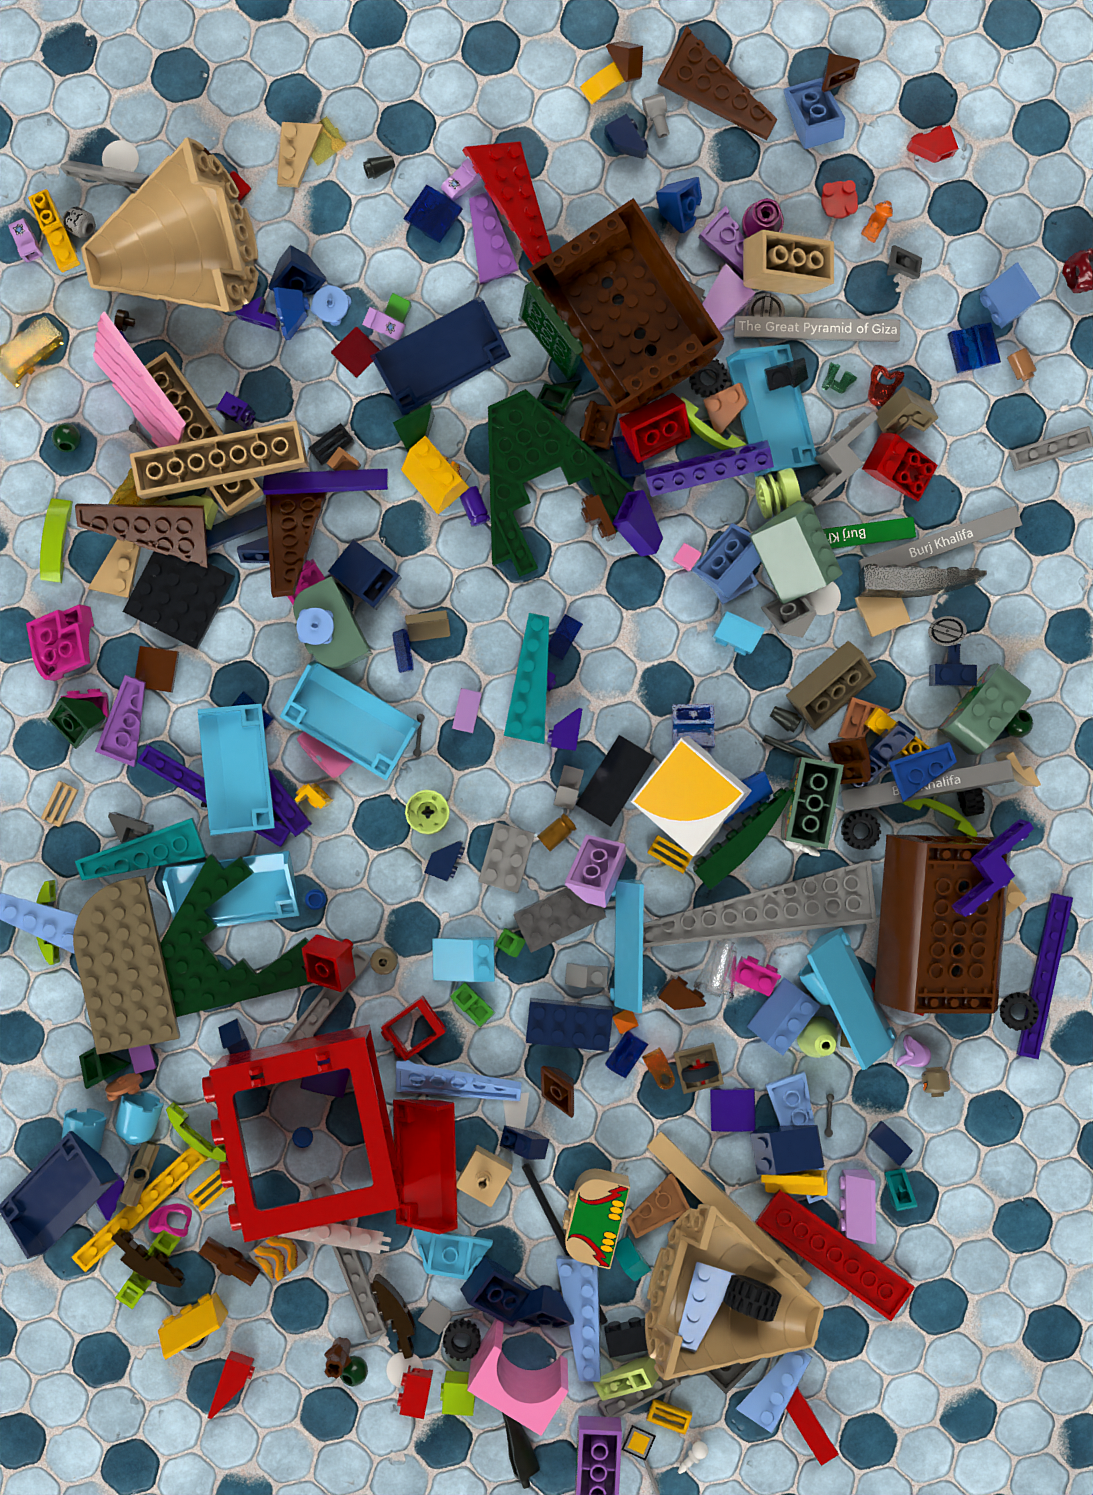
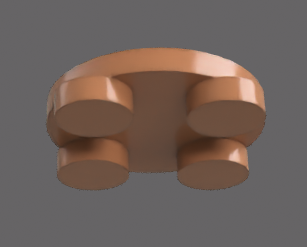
M130 1073L110 1082L105 1088L108 1101H114L120 1095L127 1092L129 1095L140 1091L139 1084L143 1081L142 1076L139 1073Z

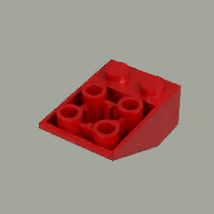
M881 433L862 470L887 486L915 501H919L938 465L896 433Z

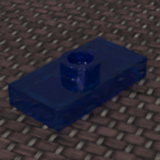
M565 614L548 643V652L563 660L583 624Z

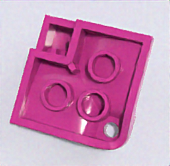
M79 604L65 611L56 610L26 623L32 658L38 673L45 680L57 681L64 678L65 673L91 663L89 634L91 627H94L91 607Z

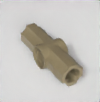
M149 1140L141 1143L135 1161L130 1168V1174L119 1202L128 1206H137L144 1186L149 1179V1173L160 1145ZM137 1169L145 1170L144 1176L140 1178L134 1176V1172Z

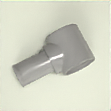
M659 93L643 98L644 113L647 118L650 117V120L653 121L658 138L668 136L669 130L665 120L667 104L664 94Z

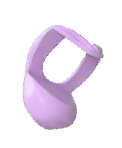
M905 1035L903 1045L906 1054L897 1059L896 1066L900 1067L903 1064H908L914 1067H923L928 1065L931 1060L930 1049L923 1043L912 1039L910 1035Z

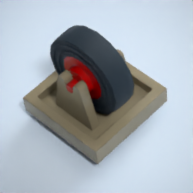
M713 1042L673 1052L684 1094L724 1084Z

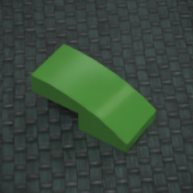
M466 982L450 996L479 1027H482L496 1013Z

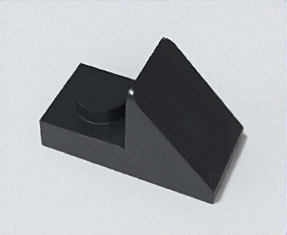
M804 357L764 369L769 391L788 385L795 388L809 378Z

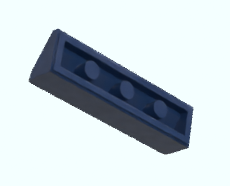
M265 504L212 526L211 530L206 529L207 550L267 526Z

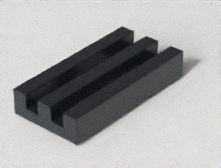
M340 423L308 449L319 463L323 465L331 458L338 447L344 449L354 439ZM340 430L343 432L320 451H315ZM347 437L346 440H344L341 444H339L337 447H335L333 450H331V451H330L328 454H326L324 457H322V458L320 457V456L323 455L325 452H327L330 448H332L334 445H336L338 442H340L343 438Z

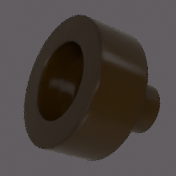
M118 309L114 325L119 331L125 332L128 326H135V319L129 318L128 311Z

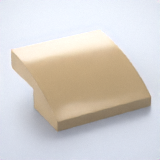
M894 583L887 584L854 598L860 615L864 618L870 637L911 622Z
M1001 752L994 756L998 762L1010 759L1014 780L1020 784L1033 787L1041 785L1032 767L1021 766L1014 752Z

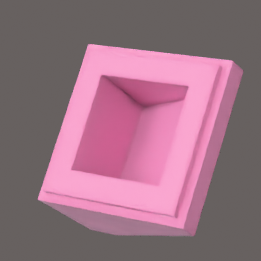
M684 543L673 558V561L690 572L702 553Z

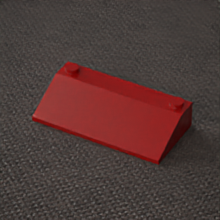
M393 1099L394 1145L403 1184L400 1208L396 1209V1224L439 1235L458 1229L454 1103L441 1100Z

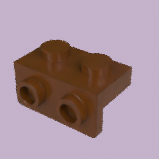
M590 401L589 406L585 409L584 426L580 429V440L587 446L610 450L619 413L612 406L599 405L595 401Z

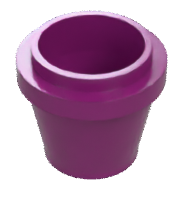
M769 198L761 199L750 205L742 218V229L747 238L761 230L781 233L784 225L780 206L776 201ZM763 213H768V214H769V218H767V219L763 218V217H762V214H763Z

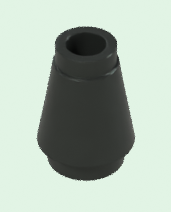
M391 155L367 158V161L363 162V167L368 179H376L395 168V162Z
M777 706L774 707L769 716L787 732L790 730L793 733L802 720L797 713Z

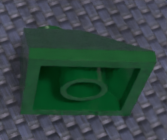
M430 403L393 422L407 452L424 436L427 438L429 436L435 417Z
M61 697L47 719L77 749L101 727L107 717L93 702Z

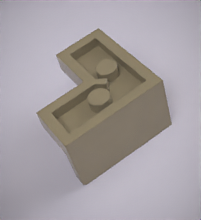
M905 386L875 413L878 416L876 420L881 431L884 433H896L897 435H900L909 425L924 432L939 418L930 401Z

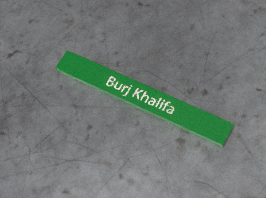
M914 517L823 529L832 549L916 538Z

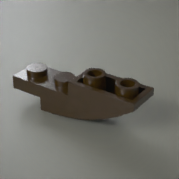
M120 1228L112 1236L111 1239L125 1252L120 1260L130 1269L162 1285L180 1288L186 1280L184 1273L178 1267L174 1268L164 1253H159L156 1250L149 1256L146 1247L142 1244L138 1245L133 1240V1235L126 1229Z
M376 1274L373 1283H371V1288L374 1296L377 1295L379 1300L377 1303L379 1315H383L384 1321L391 1320L392 1330L394 1333L397 1332L399 1339L397 1340L399 1353L403 1352L404 1359L411 1358L414 1353L411 1335H415L416 1331L413 1316L396 1288L382 1275Z

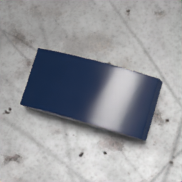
M880 1121L868 1135L875 1145L884 1151L898 1166H901L913 1152L883 1121Z

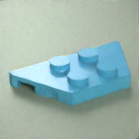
M415 1228L413 1230L420 1256L423 1259L425 1272L463 1280L469 1278L474 1268L480 1263L484 1254L491 1248L493 1243L492 1239L451 1232L439 1235Z

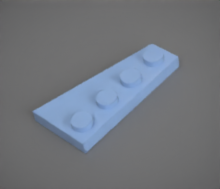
M696 1262L678 1334L683 1337L680 1348L694 1353L697 1351L723 1302L731 1275H735V1273Z
M803 1350L786 1353L736 1409L773 1433L813 1357Z

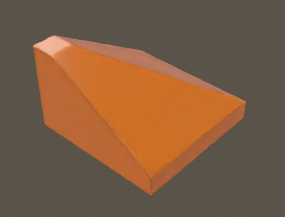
M623 1009L612 1016L620 1034L639 1026L632 1011Z

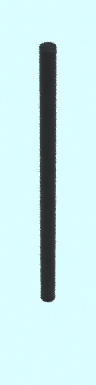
M526 1163L522 1166V1169L565 1255L570 1256L565 1245V1234L529 1163ZM599 1304L600 1325H603L608 1320Z

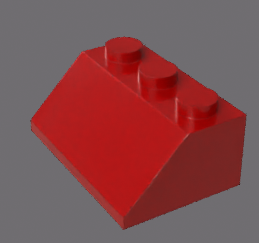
M674 393L619 418L622 435L637 463L691 438L685 402Z

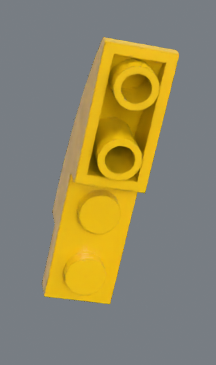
M44 189L29 196L28 199L42 232L46 236L59 270L63 273L80 265L81 263L76 254L77 250L69 232L64 228L63 219L49 191Z
M876 707L864 724L879 737L886 729H891L897 722L880 708ZM915 736L898 753L906 757L930 749V747Z

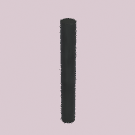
M765 734L762 742L796 757L822 761V758Z

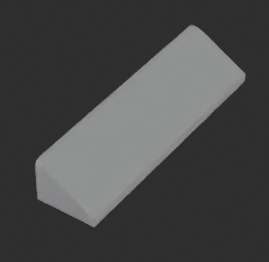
M71 160L60 165L61 170L66 176L139 189L149 177L148 174Z

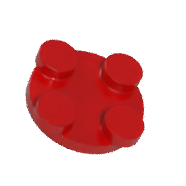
M852 180L826 183L823 186L821 205L828 217L842 219L857 212L858 196L855 190L856 185Z

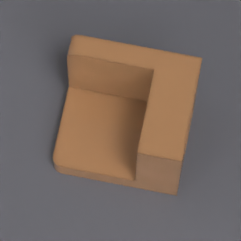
M340 447L337 448L327 462V465L334 471L358 470L361 466L359 461Z

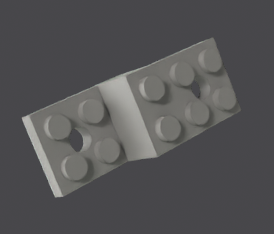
M874 411L868 414L864 412L860 416H856L848 423L849 426L844 430L841 429L833 436V440L825 443L817 450L819 454L815 459L828 475L818 482L820 486L810 489L803 495L804 500L802 502L811 504L813 507L818 505L863 465L848 444L878 418Z

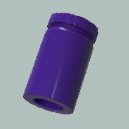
M477 486L468 488L459 496L466 515L471 521V527L482 525L490 520Z

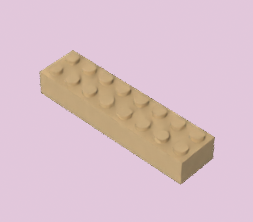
M164 352L145 365V368L186 423L181 443L225 435L167 352ZM255 478L209 487L222 508L230 516L264 494Z
M297 420L129 454L137 496L143 500L309 467L301 426Z

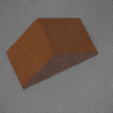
M624 41L606 45L625 82L639 80L642 77V45Z
M829 53L824 69L821 90L826 92L855 79L860 60Z

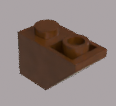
M671 975L657 994L659 999L674 1010L704 1007L706 1005L703 999L704 995L696 988L693 991L687 987L688 982L679 975L677 978Z

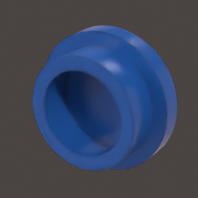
M313 889L306 894L305 903L310 909L319 910L325 905L326 896L321 890Z
M307 1127L297 1128L292 1135L293 1143L299 1148L308 1147L313 1141L312 1131Z

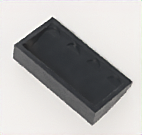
M619 735L575 805L611 827L655 756Z

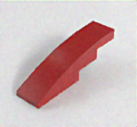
M797 1386L786 1409L822 1466L838 1456L839 1453Z

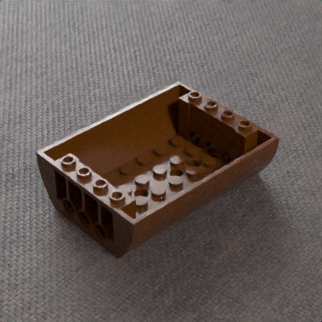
M634 198L526 270L534 284L540 286L543 290L544 298L547 302L555 306L561 321L565 320L573 337H577L583 344L584 351L581 358L617 413H630L652 402L708 365L716 357L724 344V337ZM607 278L613 280V285L610 288L602 286L603 281ZM618 295L624 297V302L621 305L613 303V299ZM642 329L646 331V336L643 339L635 338L637 330ZM649 347L657 349V353L652 357L645 354L646 349Z
M886 834L874 989L875 1001L910 1013L994 1014L998 1010L1008 885L1000 888L990 900L983 902L973 914L966 917L956 913L952 907L955 902L984 879L971 861V858L997 837ZM1011 851L1005 855H1002V858L1007 863L1009 868ZM966 881V889L960 892L958 889L960 882ZM960 944V945H961V951H960V953L957 954V955H954V953H953L954 947H955L956 945ZM959 965V973L952 976V968Z

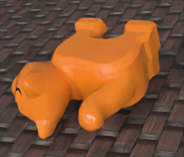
M886 200L875 205L876 211L871 214L868 224L864 226L861 235L873 243L876 242L879 233L887 223V219L893 216V208L890 201Z

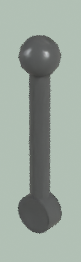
M131 424L129 426L130 432L135 433L150 449H156L138 431L136 425Z
M423 714L417 715V720L421 725L417 730L416 749L413 751L416 757H419L422 753L420 741L422 721L425 719Z
M828 1094L826 1096L828 1101L827 1128L824 1130V1134L827 1137H831L833 1135L831 1116L834 1095Z

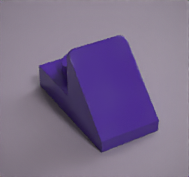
M262 296L242 306V309L235 312L239 320L279 331L281 323L276 318V315L267 311L262 314L266 303Z

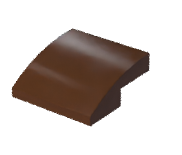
M140 646L135 678L146 682L145 689L173 693L179 652Z
M865 737L833 740L828 743L834 763L844 765L840 784L870 781V757Z

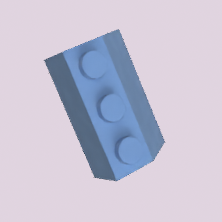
M732 523L692 568V571L716 592L729 599L761 562L749 537L751 533Z
M784 977L747 1027L783 1056L821 1005Z

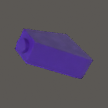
M643 489L628 492L612 525L640 557L656 554L663 536Z

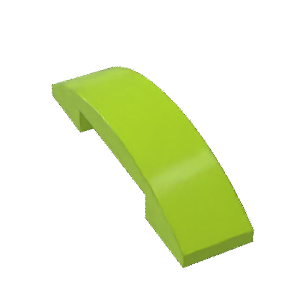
M683 396L681 397V400L686 405L689 426L703 440L721 450L746 445L733 434L728 440L723 438L695 417L699 408Z
M54 498L50 500L41 540L40 580L62 583L65 564L62 562L66 529L67 522H70L73 501Z
M928 798L900 802L914 810H920L922 805H925L955 820L953 829L967 836L977 837L978 835L965 817L941 802Z
M55 880L44 882L36 903L48 905V902L56 901ZM36 936L40 950L48 964L54 965L59 963V947Z
M174 1102L167 1107L166 1112L170 1122L186 1143L209 1158L222 1162L226 1161L225 1144L218 1145L217 1147L213 1146L184 1122L189 1114Z
M162 1230L149 1248L148 1255L151 1256L157 1250L159 1253L162 1252L169 1257L182 1237ZM133 1271L115 1298L133 1309L152 1281Z

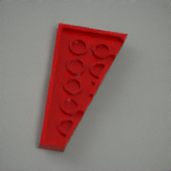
M521 142L464 147L463 153L472 161L476 174H480L485 183V189L501 215L504 214L507 218L509 228L512 232L515 231L520 239L522 249L534 266L550 255L552 250Z

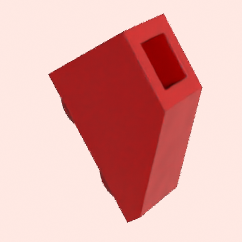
M942 125L937 126L927 134L918 133L911 137L907 145L909 152L933 163L953 157L959 149L950 125L946 127Z

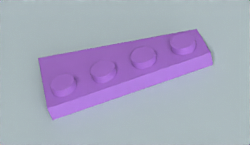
M485 192L469 198L480 285L518 271V266L489 193Z
M127 674L124 676L95 752L132 767L136 766L146 682Z

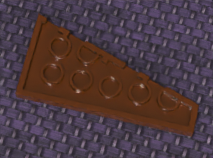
M686 26L657 84L767 141L777 122V118L750 94V90L743 86L716 55H713L705 47V44L700 39L698 40L691 33L692 31L689 27Z
M327 492L266 495L270 580L273 598L295 594Z
M78 503L75 505L77 527L99 534L105 533L116 537L118 540H127L136 543L135 545L165 555H174L180 557L181 560L199 563L200 566L208 568L203 505Z

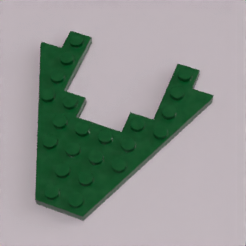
M526 389L488 406L492 565L495 566L511 559L519 577L538 569L513 514V511L531 503L524 488V483L559 467L564 474L568 486L588 477L595 495L600 496L612 523L626 494L635 490Z
M213 853L208 856L160 943L176 1017L311 984V982L307 981L306 970L303 967L305 964L302 948L309 942L306 937L258 973L253 970L244 958L227 970L202 939L218 926L206 912V909L254 873L241 856L226 868L221 865Z

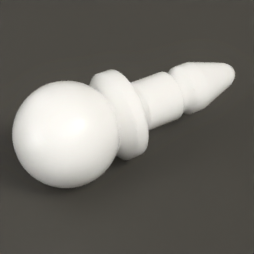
M784 840L785 846L790 849L795 848L797 852L801 849L812 856H820V853L810 845Z
M698 1441L693 1444L692 1450L688 1451L689 1456L681 1463L678 1473L681 1474L687 1471L694 1462L698 1464L700 1459H704L708 1455V1446L704 1442Z

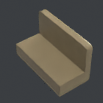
M446 610L405 616L411 642L450 637L448 612Z

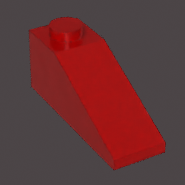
M230 1351L215 1392L208 1419H212L244 1387L247 1379H252L255 1367L252 1366L254 1358Z

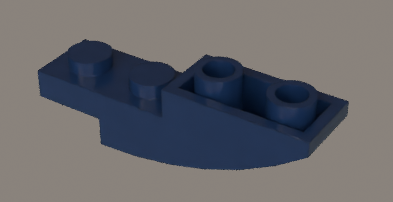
M898 721L891 729H886L868 748L871 770L870 781L849 784L855 788L867 786L887 768L888 762L915 737L916 732L901 721Z

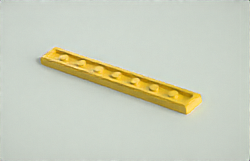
M190 1146L142 1191L136 1207L125 1206L71 1258L86 1272L116 1244L111 1238L120 1228L128 1231L133 1229L205 1162L208 1157Z

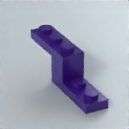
M1022 819L1017 820L971 858V861L984 879L952 905L956 913L965 917L973 914L979 905L990 900L995 892L1000 888L1006 887L1010 880L1015 877L1002 858V855L1009 853L1015 844L1029 836V833L1034 830L1030 822Z

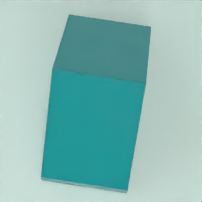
M905 1168L884 1172L890 1203L895 1210L900 1211L917 1207Z
M629 1235L616 1243L614 1254L623 1271L634 1282L652 1270Z

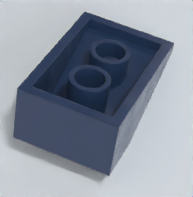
M818 1125L759 1126L750 1133L757 1175H778L823 1168L825 1166Z
M486 1256L460 1288L469 1305L512 1327L517 1323L516 1315L533 1290L502 1265Z

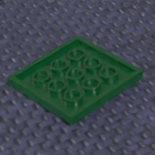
M531 281L525 285L519 316L569 381L575 377L584 351L583 344L570 333L571 330L565 320L561 321L555 306L552 303H548L544 298L545 294L541 287L535 286Z

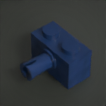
M961 644L948 646L947 663L929 665V686H977V665L960 663Z

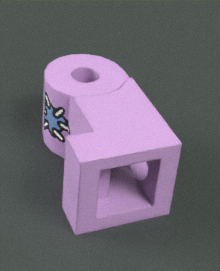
M468 158L441 186V189L452 201L457 200L481 180L480 174H476L473 169L474 165Z
M25 218L8 225L18 247L19 255L25 262L28 263L43 256L37 239Z
M369 307L362 324L396 340H400L406 326L404 323L373 307Z

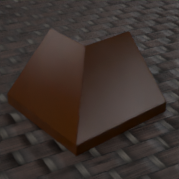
M542 1066V1097L572 1118L574 1116L573 1078L559 1068Z

